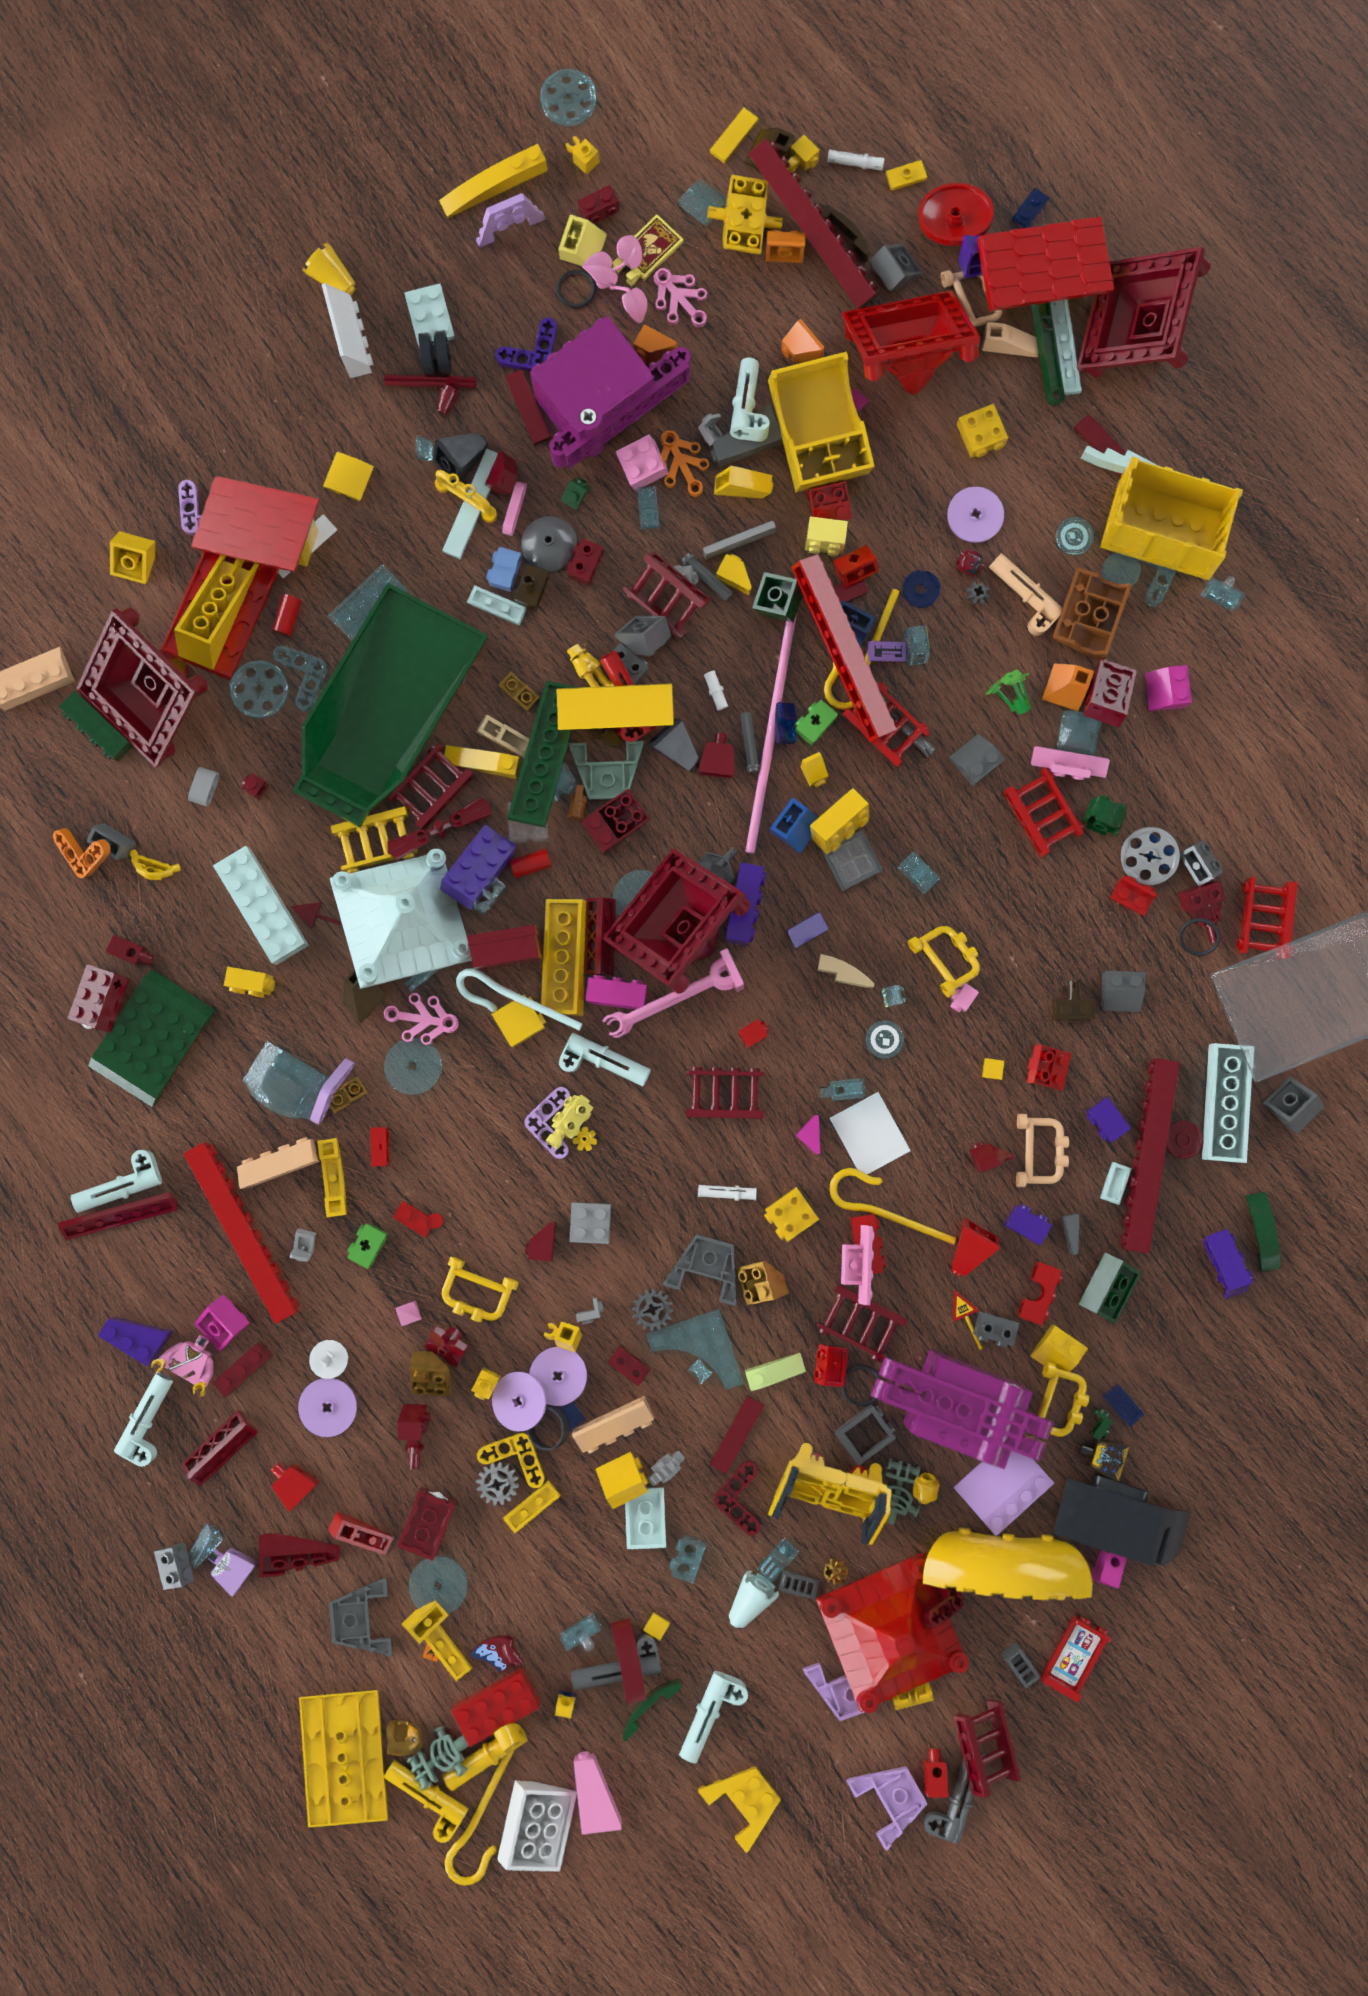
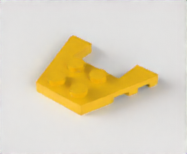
M756 1766L733 1774L729 1778L717 1780L708 1786L704 1785L698 1788V1792L708 1805L726 1793L750 1823L735 1836V1840L746 1853L750 1850L780 1802L779 1795Z

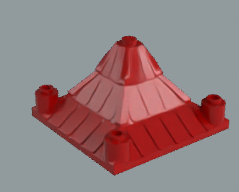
M952 290L842 312L845 337L855 342L864 362L865 377L870 381H877L884 375V368L897 376L904 390L909 394H917L923 390L933 376L935 369L953 356L954 352L959 351V358L964 362H973L979 356L978 344H980V335Z
M923 1552L815 1598L860 1712L872 1713L884 1701L950 1672L963 1673L969 1667V1659L963 1653L950 1618L936 1628H927L923 1624V1612L941 1599L936 1586L923 1583L926 1557ZM942 1605L941 1610H942V1613H943V1615H944L945 1610H944V1607H943V1605Z

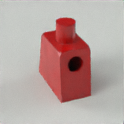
M278 1462L270 1470L278 1478L271 1487L288 1512L319 1483L317 1479L296 1464H293L286 1470Z
M929 1748V1759H924V1793L928 1798H948L947 1763L941 1759V1748ZM935 1767H938V1771L936 1773H932V1770Z

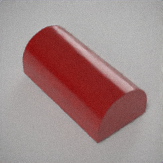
M287 594L282 595L272 632L291 637L302 603L300 599Z
M546 848L509 860L516 879L552 867Z

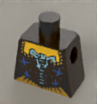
M1094 1438L1092 1446L1084 1443L1080 1445L1079 1454L1088 1457L1086 1464L1089 1467L1118 1482L1129 1445L1100 1439L1099 1441Z

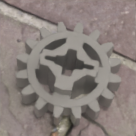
M680 1451L674 1452L672 1455L667 1453L651 1467L652 1473L647 1477V1480L652 1486L660 1481L664 1484L681 1469L679 1465L685 1457Z
M502 1461L499 1462L498 1466L493 1462L491 1463V1468L486 1465L484 1466L485 1472L480 1471L478 1474L482 1479L476 1480V1483L481 1484V1486L477 1487V1491L483 1492L480 1496L481 1498L487 1497L486 1503L493 1500L494 1506H496L498 1501H500L501 1505H504L505 1499L509 1502L511 1501L510 1494L516 1495L517 1492L514 1488H518L519 1484L515 1483V1481L519 1477L513 1476L515 1469L509 1470V1464L503 1467ZM499 1471L504 1472L507 1476L500 1474ZM491 1473V1480L485 1483L486 1476ZM496 1479L498 1482H503L499 1488L493 1484ZM511 1484L509 1491L505 1494L504 1487ZM488 1491L494 1492L496 1496L490 1494Z

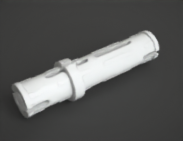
M829 149L827 162L858 166L864 170L871 168L882 171L884 158L868 156L866 153L859 155Z
M699 1185L698 1197L735 1199V1201H738V1199L756 1200L757 1188H742L739 1185H735V1187Z

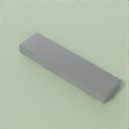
M774 521L704 547L703 555L705 560L775 533L776 526Z

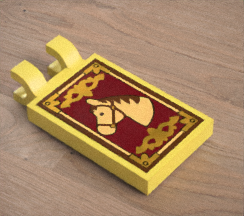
M655 215L634 236L641 246L642 260L637 268L631 269L626 274V282L631 287L640 277L645 281L683 244V238L658 215ZM620 257L612 262L614 265L613 269L623 263ZM624 267L616 271V273L619 274Z

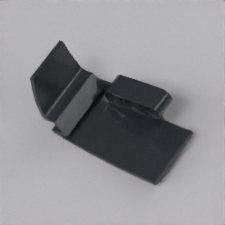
M1094 1473L1091 1485L1067 1478L1053 1533L1147 1565L1155 1566V1563L1165 1565L1170 1563L1180 1553L1191 1512L1173 1510L1148 1502V1491Z

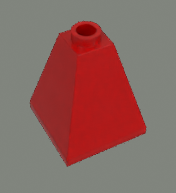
M965 1217L953 1256L951 1271L959 1277L969 1274L999 1249V1237Z

